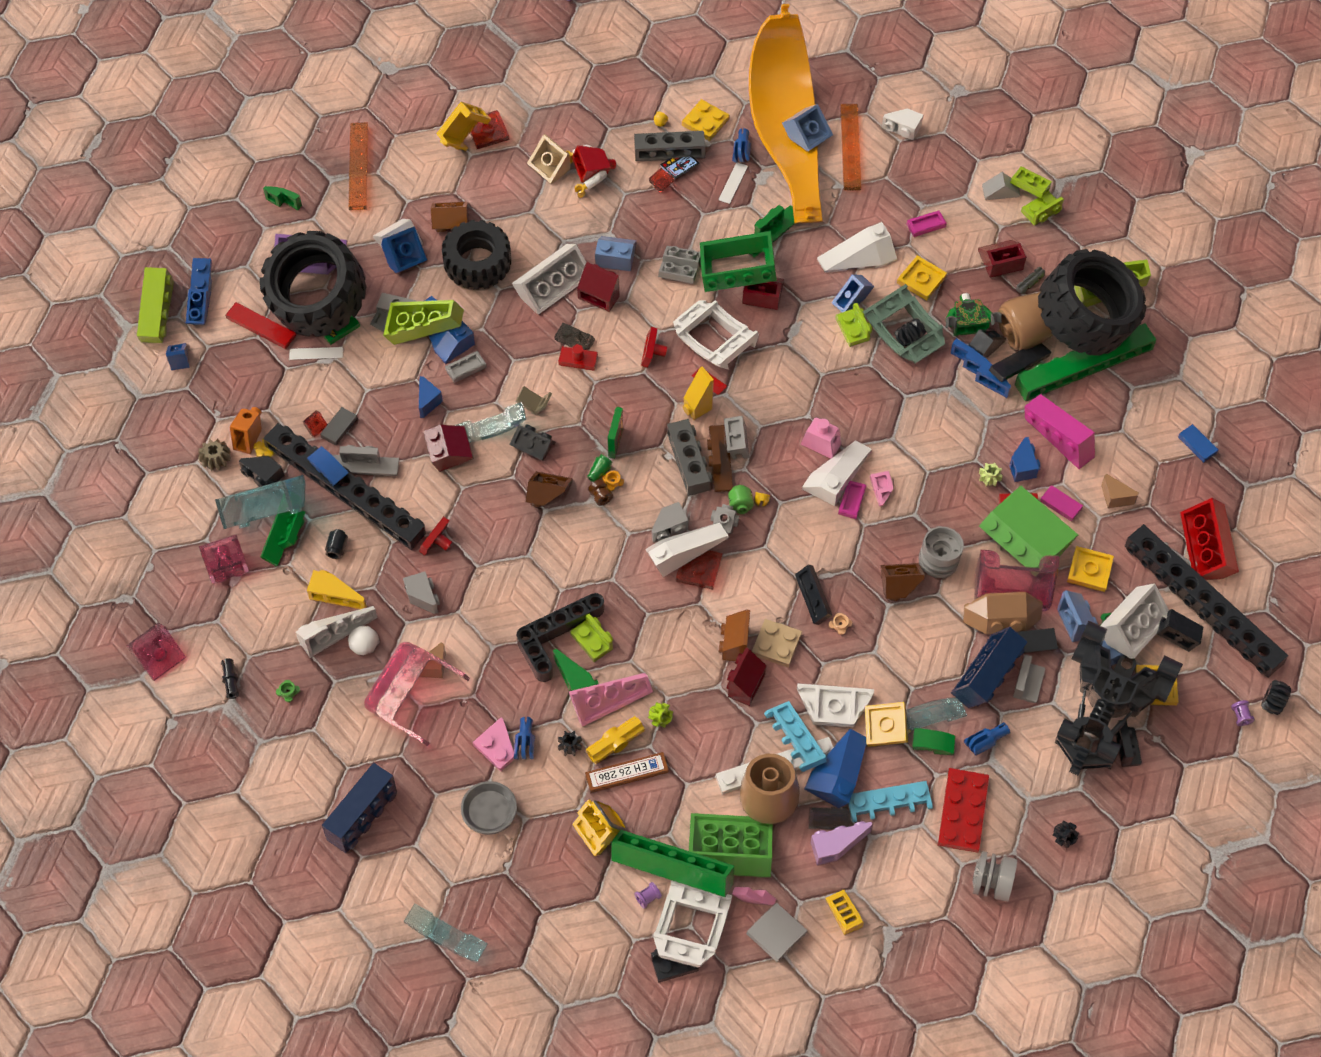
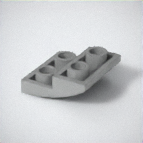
M667 246L663 254L658 277L693 284L701 259L700 252L676 246Z
M776 903L746 934L778 962L791 950L794 944L806 935L807 930Z

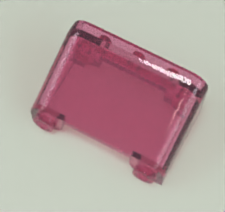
M981 549L975 569L974 600L989 593L1027 592L1037 600L1042 601V611L1049 610L1052 606L1059 556L1048 555L1042 557L1039 568L1000 565V557L995 551Z

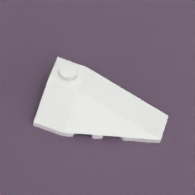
M374 606L313 621L301 626L296 631L297 639L311 658L348 636L354 628L364 626L376 619V610Z

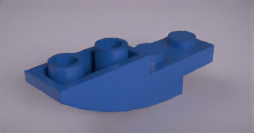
M193 258L191 286L188 289L186 324L205 325L212 288L211 258Z

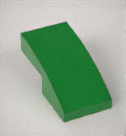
M265 186L263 188L266 200L278 207L283 203L296 210L302 207L300 195L295 192L272 186Z
M914 728L912 747L913 750L933 751L934 754L954 755L956 736L936 730Z

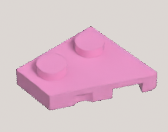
M502 718L498 719L473 741V746L500 772L514 760V751Z

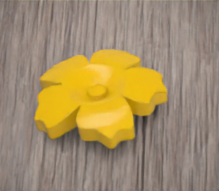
M263 438L262 442L258 441L254 444L253 448L256 449L257 457L265 455L271 458L274 456V453L265 447Z

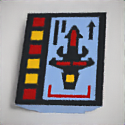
M694 157L669 158L661 163L660 166L671 179H676L698 165L699 162Z

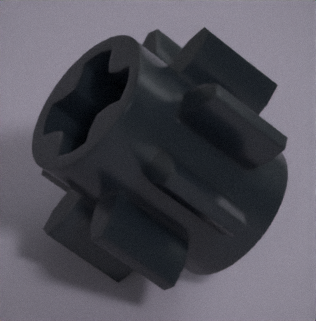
M564 731L563 737H558V742L561 743L558 745V750H563L564 756H567V754L575 756L577 750H582V746L579 744L582 742L581 736L576 737L575 731L572 733Z
M1066 821L1057 824L1052 836L1057 838L1055 843L1060 846L1064 845L1067 848L1075 844L1079 832L1075 830L1077 826Z

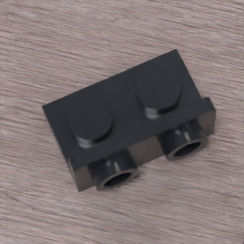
M528 424L525 427L518 425L509 445L544 461L551 445L556 443L551 440L552 436L545 432H542L540 435L535 432L536 428Z
M1126 720L1123 723L1124 726L1115 734L1116 742L1121 744L1119 750L1121 767L1140 766L1142 760L1134 727H1128Z
M657 949L651 953V961L658 983L699 971V967L661 958Z

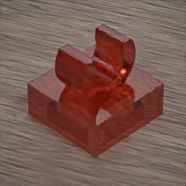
M660 168L649 177V182L656 190L662 192L674 182V177Z
M317 410L302 421L312 437H316L328 425Z

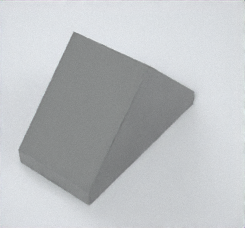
M1003 172L982 184L985 200L1020 197L1019 187L1011 184V177Z

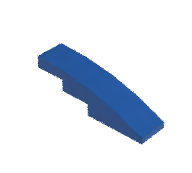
M956 338L952 343L951 354L964 360L963 368L976 374V382L1007 398L1011 389L1007 380L999 381L989 371L992 364L972 347Z

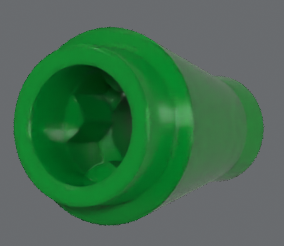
M600 454L599 457L595 458L587 478L591 482L599 480L611 469L612 461Z

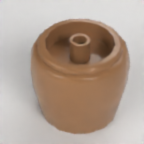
M1041 292L1010 299L1004 302L998 310L1002 314V323L998 322L1000 330L1008 339V344L1013 350L1020 351L1033 348L1053 336L1052 331L1045 325L1041 317L1042 309L1038 307V295Z
M769 753L759 755L751 760L743 775L740 789V802L743 810L749 817L760 823L776 824L791 817L798 807L800 787L794 767L789 760L778 754Z

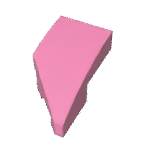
M889 471L870 475L871 484L880 507L884 505L893 490Z
M735 887L732 893L733 896L747 903L774 905L776 902V898L766 890L753 891L749 887Z

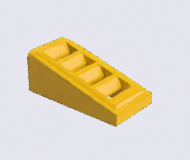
M845 890L825 898L844 935L863 927L864 922ZM843 898V901L837 904L833 903L834 900ZM847 905L846 908L838 911V907ZM848 911H850L851 913L844 917L841 916V914H844ZM851 918L854 919V921L846 924L845 922L846 920H849Z

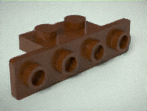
M725 425L709 426L710 439H707V450L711 451V455L708 456V463L713 471L714 491L728 492L733 488L731 458L730 453L727 451Z

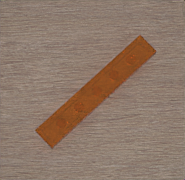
M840 104L843 190L861 191L858 104Z
M368 122L350 123L349 210H367Z

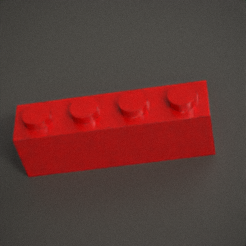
M1210 498L1180 512L1191 567L1205 580L1224 579L1238 573L1239 569L1225 504Z

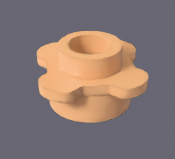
M837 613L833 621L829 622V627L837 630L840 635H844L846 629L852 626V621L842 613Z

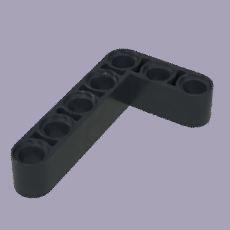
M590 594L518 629L516 634L518 647L538 681L547 682L553 676L552 663L541 644L573 630L586 621L587 614H590L593 618L600 617L604 613V598L601 594ZM592 604H599V606H597V607H593V606H591V605H592ZM576 612H581L582 614H581V615H575L574 613H576ZM559 620L565 621L564 623H561V624H560V623H557V621H559ZM543 628L547 629V631L541 632L539 630ZM523 637L530 638L528 640H522ZM534 652L539 653L537 656L530 655ZM542 668L548 669L545 672L539 671Z

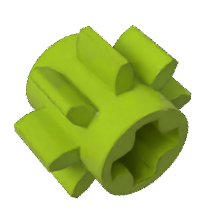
M656 702L650 708L648 718L653 720L652 725L665 728L666 724L672 721L673 711L668 710L670 705Z

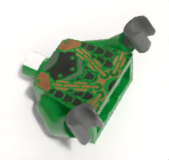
M964 293L960 295V301L955 302L954 308L949 310L945 318V328L953 327L954 336L977 334L979 329H989L990 322L991 325H995V322L1002 323V314L991 312L982 304L981 300H971L970 294Z

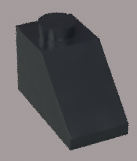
M993 328L979 329L969 346L983 357L988 358L1006 341V338Z

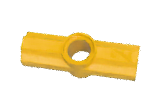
M633 716L619 727L614 726L607 730L600 740L586 748V753L591 761L597 764L613 752H621L632 739L643 733L645 728L638 717Z

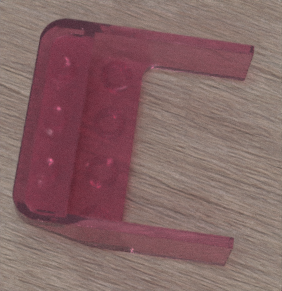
M402 642L398 645L366 696L364 706L372 714L428 747L429 742L395 722L394 717L425 666L431 660L466 681H469L470 678L462 671L410 642Z

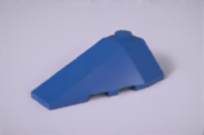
M430 296L429 298H427V299L424 300V301H437V300H436L434 297ZM463 321L460 327L428 335L435 353L445 364L475 345L474 333Z
M849 729L826 755L827 762L816 766L811 771L804 790L837 808L848 804L859 775L866 747V737L853 729Z

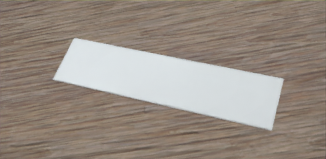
M735 164L719 197V201L730 204L748 167L747 165Z
M343 347L290 349L289 360L343 358Z

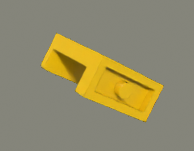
M460 102L436 134L444 146H451L456 150L466 151L468 147L465 145L464 140L478 122L488 124L491 118L482 108Z

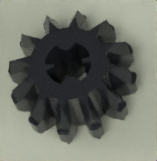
M915 318L895 330L894 334L897 341L903 347H906L923 337L927 331L924 324L918 318Z
M1272 681L1262 699V709L1275 715L1283 712L1290 697L1291 687L1282 681Z

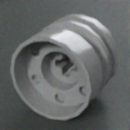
M942 526L932 528L926 533L918 556L919 564L925 573L935 578H945L951 576L956 571L964 549V542L960 534L954 529Z
M982 851L974 870L972 880L973 894L978 895L980 886H984L983 896L987 897L990 888L994 889L995 899L1008 902L1015 877L1017 859L1004 856L1001 863L996 864V854L992 853L990 862H987L988 852Z

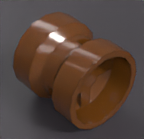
M603 479L594 481L588 487L589 493L595 497L594 501L598 506H603L613 499V494L607 489V484Z

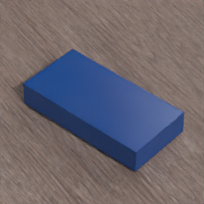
M1193 424L1178 435V438L1203 463L1218 452V449Z

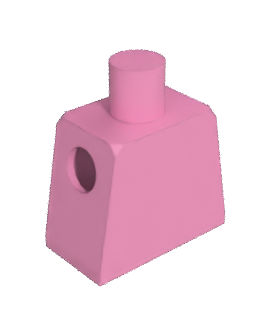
M814 418L805 433L801 445L831 459L841 446L839 428L829 424V421L826 419Z

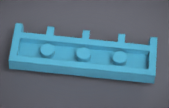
M789 701L765 711L764 715L766 718L774 717L777 721L773 724V729L775 731L782 729L786 736L781 740L783 744L791 743L795 750L791 753L792 758L800 757L804 762L799 766L802 772L827 762L825 754Z
M927 781L853 793L848 803L853 823L857 822L856 815L869 813L870 819H875L874 812L889 810L890 816H894V809L909 806L910 812H915L914 805L924 803L927 804L928 809H933Z

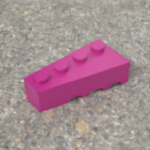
M1041 394L1024 406L1027 422L1035 427L1078 469L1095 458V432Z

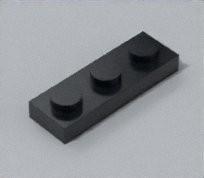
M808 564L798 571L795 577L813 624L819 625L831 617L832 612L814 566Z

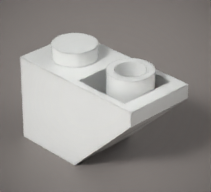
M908 108L884 114L882 128L899 134L904 138L914 140L922 126L923 114Z

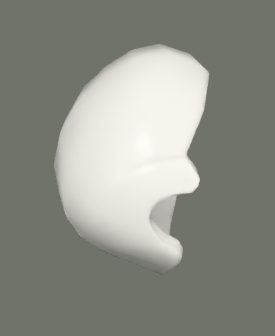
M369 626L354 628L348 637L350 649L358 655L374 652L376 646L380 643L377 632Z

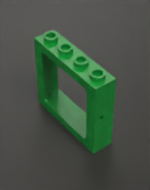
M771 231L700 242L701 271L705 292L777 281ZM758 252L765 253L766 265L718 273L712 272V261L715 259Z

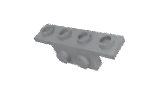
M340 446V455H332L342 466L349 469L351 474L397 476L399 458L380 457L378 448L373 446Z

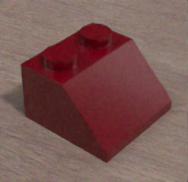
M440 424L423 431L431 463L439 472L474 459L465 426Z

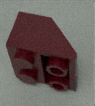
M1008 240L978 247V252L990 278L1024 270L1027 257L1021 243Z
M587 262L577 287L578 299L610 312L620 297L619 275L613 271H607L597 264Z
M777 278V281L744 286L742 304L778 310L784 279Z
M745 648L743 654L739 653L737 656L735 670L731 669L728 674L727 681L729 682L726 689H728L729 698L750 706L766 675L767 665L750 649Z

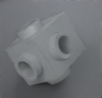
M722 504V507H717L716 510L712 511L711 521H713V524L720 523L726 533L732 534L733 528L738 525L739 516L737 511L733 510V506ZM727 515L728 519L723 522V516Z

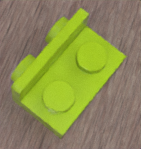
M1020 166L1012 176L1010 183L1042 198L1049 191L1052 181Z
M1048 191L1042 198L1038 197L1023 206L1021 212L1035 226L1040 222L1046 221L1049 216L1058 214L1063 208L1064 199L1062 197L1056 199Z
M858 303L853 304L852 310L836 314L835 317L849 347L870 341V334L872 333L871 324L866 321L863 313L864 310L859 307Z
M590 614L586 615V621L570 631V635L593 662H596L613 650V637L608 631L605 632L601 628L599 620L596 617L593 618Z

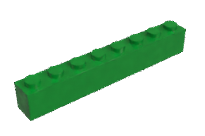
M1146 323L1139 325L1116 350L1108 354L1087 355L1086 352L1070 351L1065 356L1053 358L1048 363L1038 364L1028 371H1021L1016 377L1015 386L1026 402L1040 394H1046L1153 350L1157 339Z

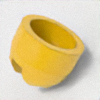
M660 111L654 116V123L658 127L664 126L669 120L668 116Z
M759 492L755 493L754 501L758 506L760 501H763L762 507L769 503L770 495Z

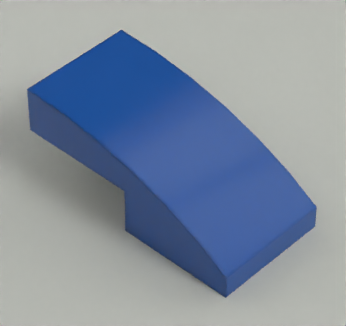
M322 446L307 458L319 473L321 472L333 486L349 473Z

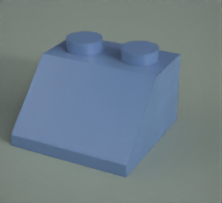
M818 104L806 107L782 122L789 139L806 151L811 150L833 136Z
M601 236L598 239L595 251V264L602 268L631 271L637 240Z
M1067 590L1063 591L1057 610L1071 641L1076 642L1081 639L1088 621L1095 624L1098 623L1096 618L1092 617L1089 603L1087 600H1084L1082 594Z

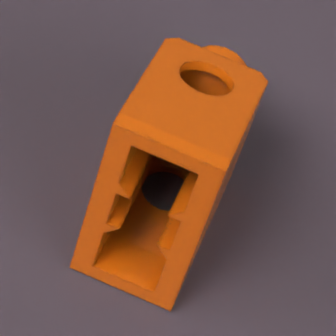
M252 407L251 410L241 409L231 423L230 432L233 450L247 454L252 453L253 446L257 442L262 430L260 419L262 412L259 408Z

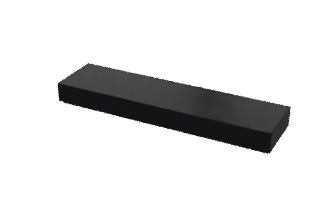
M1041 343L1030 349H1022L990 367L989 371L999 381L1003 382L1048 358L1052 352Z

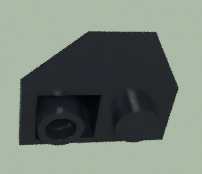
M269 456L241 458L239 460L241 473L247 478L250 476L254 479V482L260 488L264 487L269 491L284 477L282 466Z

